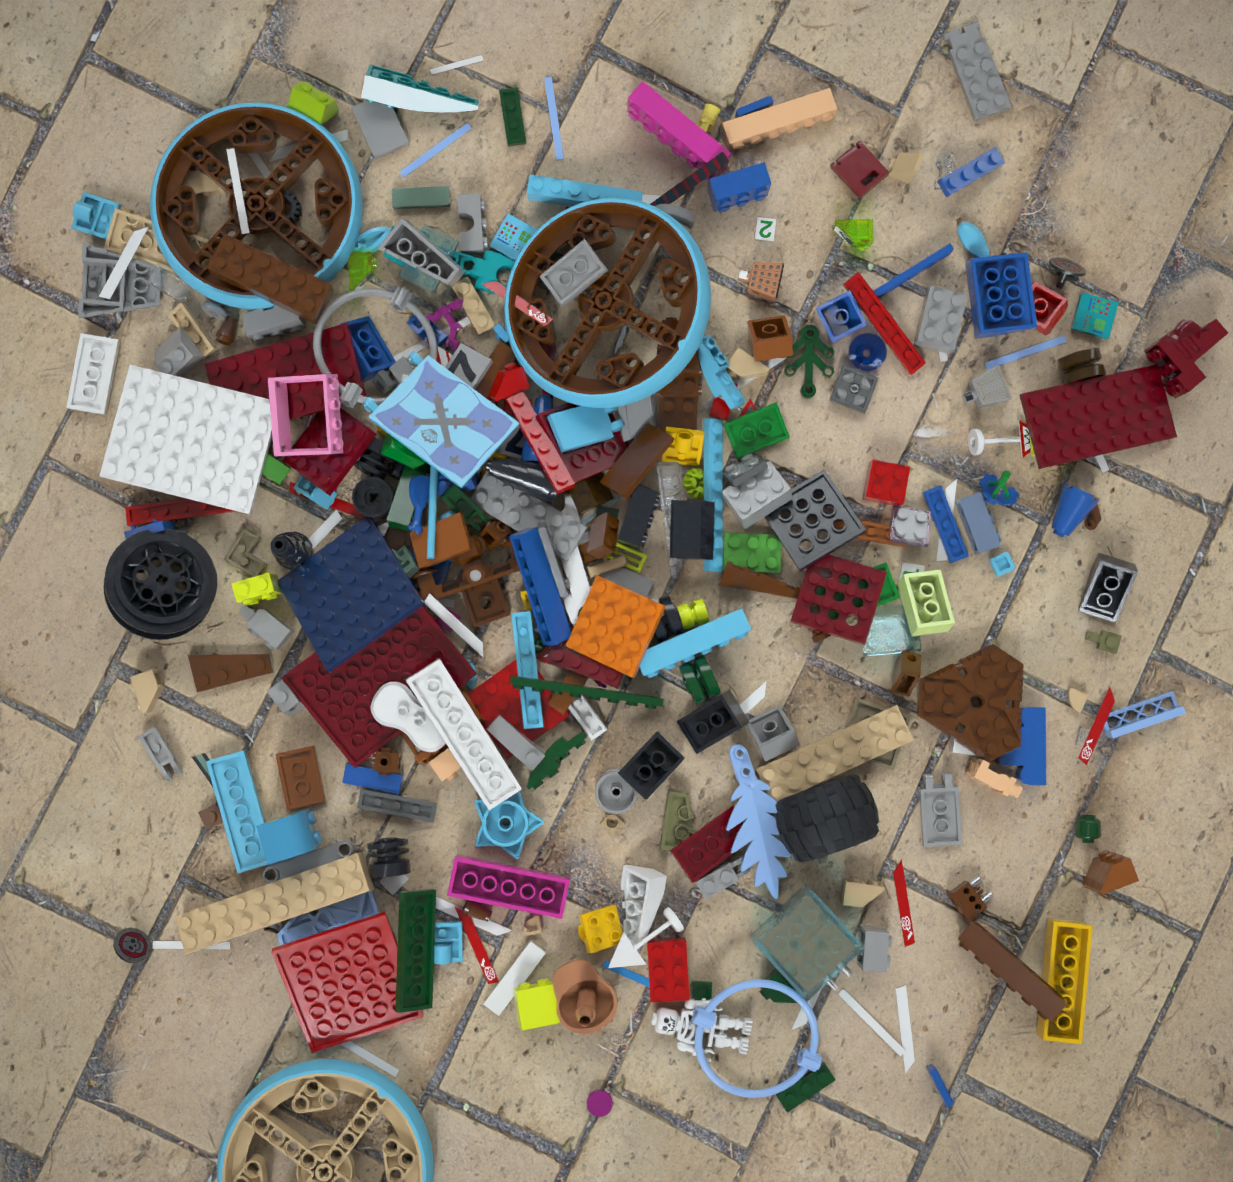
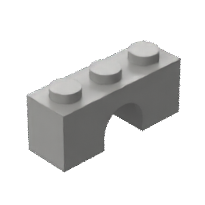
M480 193L457 195L459 218L470 219L474 222L471 230L459 232L461 253L470 256L484 255L485 248H488L487 237H484L483 230H487L486 218H482V211H485V200H481Z

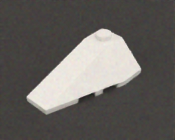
M624 865L621 878V890H624L625 901L622 902V908H625L626 919L623 921L624 933L634 946L647 937L664 895L667 876L651 868ZM643 946L637 949V951L641 952Z

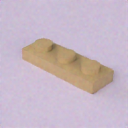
M466 277L458 281L454 286H451L457 298L463 299V308L478 335L481 336L492 330L495 324L469 278Z
M180 303L168 313L176 327H182L205 356L201 361H204L217 350L185 303Z

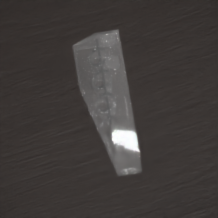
M657 462L655 471L671 580H675L680 559L670 558L671 500H684V497H687L684 485L681 483V478H684L683 467H679L678 462Z

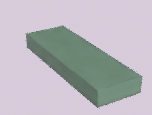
M449 186L392 189L393 209L450 207Z

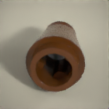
M227 316L216 333L217 342L225 346H231V343L235 340L238 322L236 318Z
M467 900L462 909L465 916L486 922L489 921L492 915L491 910L476 901Z

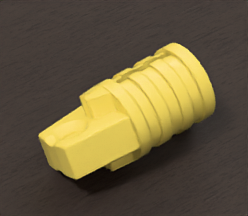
M705 104L697 126L706 133H712L721 110L712 104Z

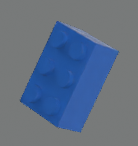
M765 162L710 178L707 192L713 211L725 212L732 206L742 207L752 200L756 202L764 200L768 196L771 187V180Z

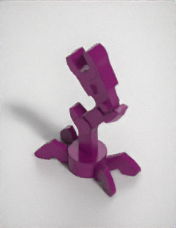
M456 299L454 303H449L435 311V313L426 316L427 319L435 322L440 321L441 317L446 318L450 326L446 347L450 346L454 353L461 343L456 341L457 328L462 329L463 327L455 322L451 313L454 309L462 308L463 299Z

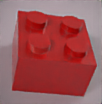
M871 460L868 465L862 500L898 507L902 506L905 500L910 466Z

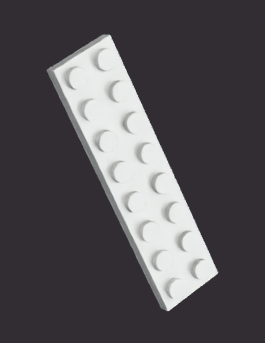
M437 659L406 679L488 810H491L522 789L440 659Z

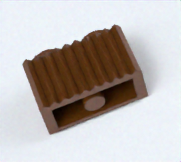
M606 512L592 519L587 553L600 559L616 551L615 545H617L619 519Z

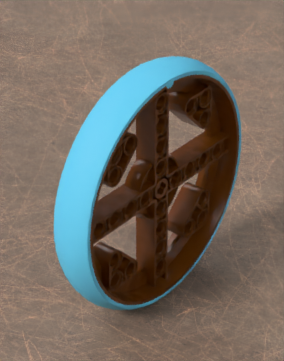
M256 102L240 103L216 109L203 115L182 130L172 141L161 158L154 175L150 196V215L153 231L164 258L176 274L191 288L216 302L231 307L252 310L261 308L271 309L274 308V304L212 275L207 269L208 264L201 265L204 259H210L211 261L215 253L214 249L219 245L224 234L228 235L230 231H235L236 233L233 238L240 241L248 234L241 233L233 183L224 184L225 180L232 179L231 172L207 151L209 147L229 137L232 147L238 153L273 151L277 146L274 134L290 138L299 143L266 179L252 177L243 181L240 179L242 191H247L246 195L243 196L246 216L248 217L249 233L263 235L273 232L308 262L300 270L329 283L342 270L350 258L359 237L363 212L362 191L356 169L349 155L326 128L308 116L284 106ZM250 126H256L254 130H248ZM265 138H271L269 142H263ZM238 139L244 140L241 144H235ZM307 148L313 149L310 153H304ZM199 154H203V157L201 159H196V156H198ZM316 159L320 161L330 180L323 177L319 178L314 184L318 220L323 226L329 227L332 225L330 234L322 248L284 217L286 202L282 193L283 190L286 193ZM294 162L300 163L297 167H291ZM192 165L196 166L230 195L228 201L230 218L197 254L189 245L183 232L185 231L187 234L193 235L200 230L198 196L192 187L182 186ZM212 167H218L215 172H210ZM281 176H287L284 181H279L278 179ZM324 186L329 187V189L326 192L320 191V189ZM268 190H274L273 194L266 195ZM192 194L190 199L184 200L186 195ZM336 199H343L341 204L334 203ZM174 208H179L176 214H171ZM323 213H330L328 218L321 217ZM267 214H276L275 220L271 222L267 221ZM188 221H194L191 226H186ZM284 228H290V231L287 234H283L282 230ZM299 240L305 241L302 246H296V243ZM312 253H319L317 258H310Z
M601 198L574 205L548 220L531 236L519 253L512 267L505 293L504 315L507 336L511 348L525 372L536 384L551 395L584 407L612 408L628 405L661 390L682 372L694 356L705 334L711 308L710 279L705 260L697 243L689 232L666 212L650 204L625 198ZM593 224L590 229H587L588 225ZM610 227H624L636 230L611 273L603 274L576 296L582 320L557 362L554 363L540 344L542 343L547 346L553 344L556 340L553 320L548 322V316L552 318L551 309L542 299H533L540 275L556 263L550 260L551 257L567 242L574 248L579 241L585 239L594 251L613 245L616 241V234ZM609 232L607 237L602 238L604 233ZM651 233L648 238L643 239L645 234ZM657 242L667 250L673 261L670 259L661 260L658 264V273L665 300L672 307L682 306L675 330L634 307V294L630 286ZM640 249V253L633 256L634 252ZM548 264L547 268L542 271V267ZM630 266V269L623 273L624 268ZM672 267L671 272L665 274V270ZM684 276H688V280L681 283V279ZM616 283H620L617 289H613ZM590 291H594L592 296L587 297ZM678 293L675 299H670L672 294ZM516 295L529 303L527 306L529 310L530 304L537 309L543 306L539 314L544 313L548 324L543 326L516 308ZM625 308V312L622 315H618L619 311ZM599 316V320L593 323V319ZM641 317V321L638 324H634L636 318ZM533 322L532 327L527 329L528 324ZM626 325L664 347L645 366L643 361L635 353L631 352L600 361L596 366V372L602 379H588L576 375L602 331H614ZM657 326L656 332L650 333L651 328ZM548 331L547 336L542 338L543 333ZM589 333L588 338L583 340V335ZM673 335V340L666 343L667 337ZM576 349H579L578 354L576 356H573V352ZM637 360L636 365L630 367L631 361ZM569 366L568 371L563 373V368ZM610 367V372L604 375V370ZM626 377V381L623 384H619L620 379Z

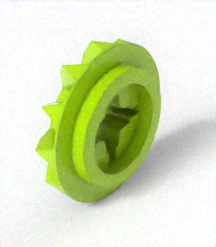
M701 468L690 469L684 477V488L687 494L695 499L703 498L704 472H702Z

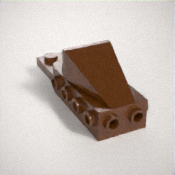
M667 317L666 320H662V323L675 330L679 320L675 317ZM673 335L667 337L666 343L673 340ZM657 344V355L664 348L659 344ZM697 351L682 372L669 384L656 392V394H659L658 429L666 432V426L697 430L698 395L702 394V384L698 383L699 376H702L701 365H699Z

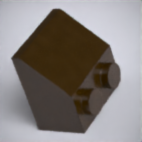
M602 472L575 483V487L568 490L580 515L614 499L610 489L600 483L603 478Z

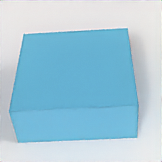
M1008 551L989 559L996 577L1016 569Z

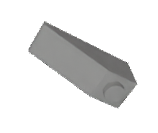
M500 714L487 728L499 742L532 771L545 757L544 751Z

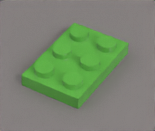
M725 532L723 570L729 561L734 565L748 568L757 573L780 574L781 542L776 535Z

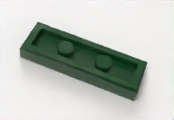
M518 87L501 89L499 93L508 147L526 144Z

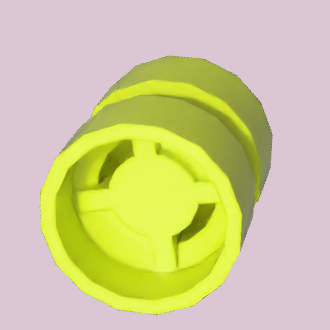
M703 599L692 601L691 605L686 603L676 607L684 630L694 627L695 623L701 625L710 622Z

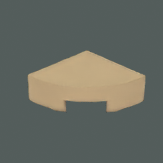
M1069 687L1067 697L1070 705L1076 712L1081 713L1088 695Z
M534 914L527 920L523 929V936L543 933L540 914Z

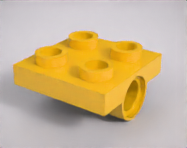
M666 426V433L675 440L662 455V462L699 466L704 431Z
M616 904L579 914L581 925L578 926V934L582 942H585L587 953H594L619 944L623 934Z

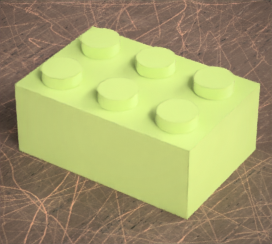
M941 570L910 573L902 576L898 582V587L911 636L948 632L955 624Z

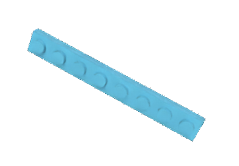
M712 418L704 419V501L715 502L713 560H704V571L723 572V420Z

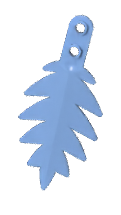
M737 744L729 750V758L739 783L730 800L734 801L739 797L741 798L731 813L726 830L729 831L742 821L744 823L736 835L731 853L736 852L751 841L742 860L740 871L743 872L758 862L754 886L758 887L765 882L772 897L777 899L778 878H785L787 874L775 856L790 857L791 854H789L786 847L777 838L772 836L779 835L776 826V818L768 813H777L775 807L777 802L763 792L770 790V787L766 783L757 780L746 748ZM737 751L741 753V757L737 755ZM743 769L747 771L748 775L743 773Z

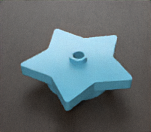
M518 791L491 810H488L482 799L474 801L482 822L475 842L476 847L500 846L515 859H519L525 836L544 824L543 819L525 808L521 791ZM505 818L510 820V824L507 826L503 824V819Z

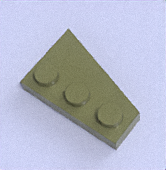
M668 791L660 849L671 850L694 833L687 793Z

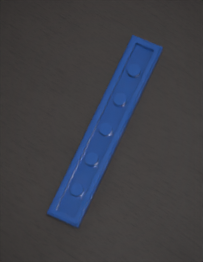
M951 243L873 292L878 298H881L949 256L954 249Z

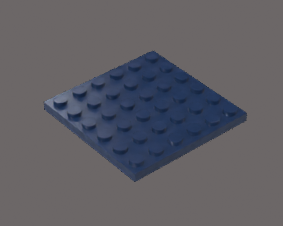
M372 517L363 518L305 560L303 565L291 570L278 580L281 591L328 672L333 671L425 605Z

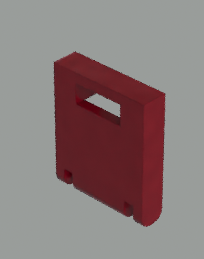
M861 141L856 143V147L852 146L836 159V163L830 164L831 169L859 199L889 175V171ZM874 172L875 179L867 186H864L861 182Z

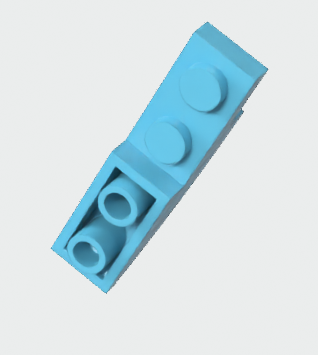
M710 334L703 336L697 352L705 380L714 397L722 396L730 410L743 405L746 401L741 391L738 390L731 376L726 372L730 365L725 355L722 354L716 345V341Z

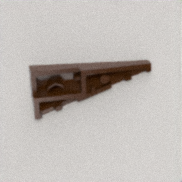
M729 561L726 563L718 586L794 599L798 598L801 589L787 585V583L767 575L751 571L748 568L734 565Z

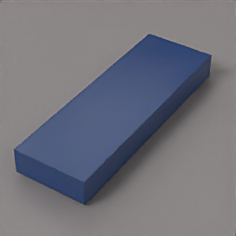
M346 764L342 783L400 794L403 775L392 772L390 776L379 775V771H374L372 768L362 766L354 768L352 764Z

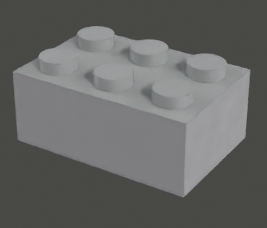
M930 286L925 293L913 346L951 354L956 347L968 294Z
M770 461L767 462L768 468L739 486L731 485L722 491L725 503L744 529L793 499L791 488Z

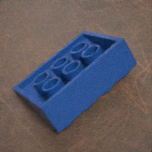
M1027 252L971 258L965 264L975 339L995 337L1037 328Z

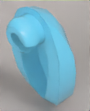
M962 222L958 225V236L966 250L978 258L989 257V248L982 232L969 222Z
M377 227L364 232L358 237L353 251L359 255H368L376 252L391 232V229Z

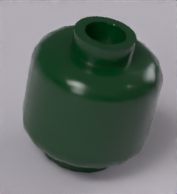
M1080 815V818L1075 820V836L1082 839V843H1094V839L1101 837V821L1096 818V815Z

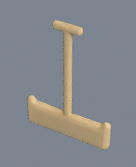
M591 524L586 525L587 529L591 528ZM621 553L620 556L607 560L605 556L603 557L604 562L594 566L588 565L587 569L590 577L593 578L626 566L628 563L624 553Z

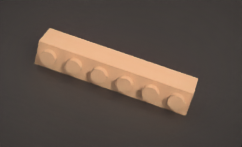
M828 88L723 122L721 131L727 149L739 150L749 143L754 145L768 137L769 139L776 138L780 133L786 131L791 133L802 126L810 127L820 120H831L835 116L837 107L831 89Z

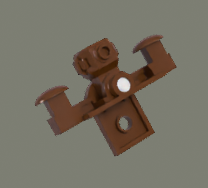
M473 535L469 537L473 550L450 558V561L463 567L457 579L436 585L432 573L438 570L436 568H425L416 572L410 580H418L421 589L419 592L424 602L429 593L436 600L461 592L474 628L509 616L510 613L498 579L520 571L510 539L502 545V549L509 547L513 558L495 566L481 562L480 559L486 550V545L483 538ZM483 598H489L491 600V607L483 609L480 601Z

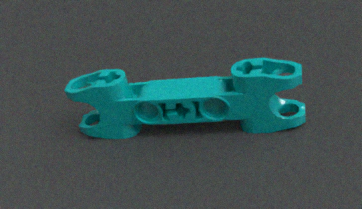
M419 230L428 238V233ZM438 246L451 259L454 257L455 262L466 271L463 275L476 278L474 288L490 294L496 293L482 285V283L498 282L499 273L503 270H512L515 263L502 254L485 250L483 259ZM384 252V258L403 268L418 271L417 268ZM467 263H474L473 269H465Z

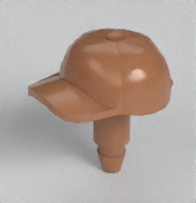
M585 959L572 960L555 971L553 975V988L557 999V1015L566 1029L582 1035L593 1034L596 1031H601L602 1027H606L608 1023L613 1022L618 1005L617 993L612 984L604 980Z

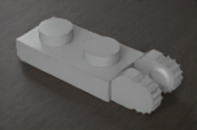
M157 726L138 736L155 766L161 771L167 781L172 780L173 777L165 765L170 763L178 775L183 773L179 763L175 760V755Z

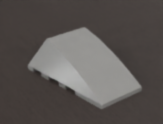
M83 242L82 299H79L78 318L159 306L161 268L131 259L111 298H102L99 295L121 254H115L106 249L97 248Z

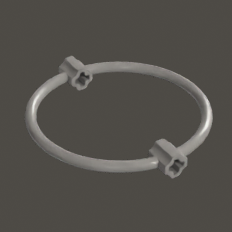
M397 287L395 292L374 288L348 292L328 305L319 317L315 327L313 349L317 365L322 374H331L325 364L321 350L323 328L330 315L339 306L355 298L377 296L391 299L389 305L393 310L404 312L405 308H407L418 318L428 337L429 356L435 361L437 360V343L432 326L423 312L409 301L412 294L404 287ZM347 382L344 387L339 383L338 389L339 393H341L339 400L343 405L354 408L357 402L364 404L368 397L361 395L363 389L359 385ZM386 398L372 399L379 406Z

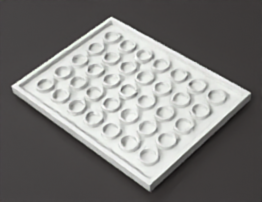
M130 365L100 477L251 515L272 438L270 400Z

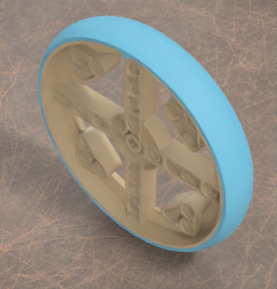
M317 1059L305 1061L282 1069L263 1080L253 1088L236 1108L228 1122L218 1152L217 1182H239V1179H244L246 1182H268L265 1158L260 1154H255L247 1161L250 1143L255 1132L297 1163L296 1176L298 1182H338V1178L344 1179L345 1182H362L354 1176L355 1163L350 1151L380 1111L388 1118L397 1132L387 1136L382 1148L388 1182H402L404 1178V1182H433L434 1158L432 1144L427 1127L415 1104L397 1084L385 1075L362 1064L347 1060ZM310 1082H316L318 1089L311 1088ZM339 1090L350 1092L366 1099L336 1140L322 1139L311 1143L271 1113L276 1106L292 1096H295L292 1100V1109L297 1113L333 1108L340 1098ZM332 1094L334 1101L327 1100L325 1095ZM298 1098L305 1099L307 1104L301 1105L298 1102ZM368 1102H376L378 1108L372 1109ZM260 1118L266 1120V1126H263L259 1123ZM357 1118H363L366 1124H359ZM274 1131H281L283 1137H277ZM345 1134H351L354 1140H347ZM295 1142L298 1145V1149H293L290 1143ZM388 1142H395L397 1144V1148H391L388 1145ZM333 1150H339L342 1156H335ZM306 1154H311L314 1157V1161L307 1160ZM404 1154H411L413 1156V1159H405ZM251 1163H256L259 1169H253ZM325 1167H327V1168L329 1169V1170H327L326 1172L323 1171V1169H324ZM392 1170H399L401 1172V1176H395L392 1173Z

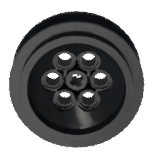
M171 529L154 534L149 530L141 531L124 540L112 553L104 577L105 602L114 619L129 632L152 640L177 638L196 628L208 614L217 591L216 569L208 552L190 536ZM158 560L161 566L154 567L151 565V561ZM176 565L180 567L181 571L175 573L170 567ZM143 573L147 576V579L139 580L136 575ZM158 579H161L162 582H165L164 585H161V583L158 582ZM183 584L186 590L179 591L176 589V585ZM147 591L151 593L152 598L144 599L141 593ZM169 597L172 603L164 604L161 599Z

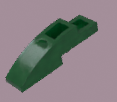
M581 731L568 742L564 736L554 742L544 753L545 757L532 771L526 787L528 789L533 787L535 790L544 783L542 780L545 777L549 776L552 778L559 773L558 768L561 765L557 759L560 758L562 761L570 755L569 750L573 747L578 749L586 743L584 739L587 736L584 731Z

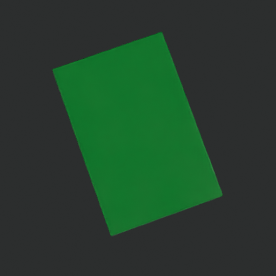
M777 402L723 423L736 459L790 438Z

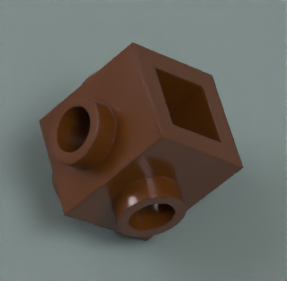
M496 519L492 522L490 520L482 527L483 531L478 537L484 539L486 548L491 551L497 546L502 547L509 540L507 537L512 531L502 521Z
M382 747L381 750L376 751V754L372 756L371 764L374 766V771H379V775L390 776L391 772H400L402 753L393 752V748ZM385 758L388 760V764H385Z

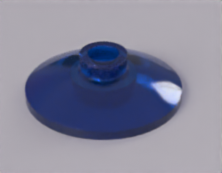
M864 333L852 340L848 354L850 361L856 368L863 371H872L883 364L886 359L887 349L880 337L875 334ZM863 351H868L870 355L868 357L864 356Z

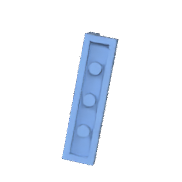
M1170 691L1110 712L1108 717L1114 716L1119 720L1116 727L1109 728L1106 721L1104 731L1107 738H1116L1186 714L1183 706H1178L1174 692ZM1169 697L1172 707L1168 709L1161 707L1162 700ZM1146 704L1155 707L1151 715L1142 713ZM1129 710L1137 713L1133 721L1124 719L1126 712Z

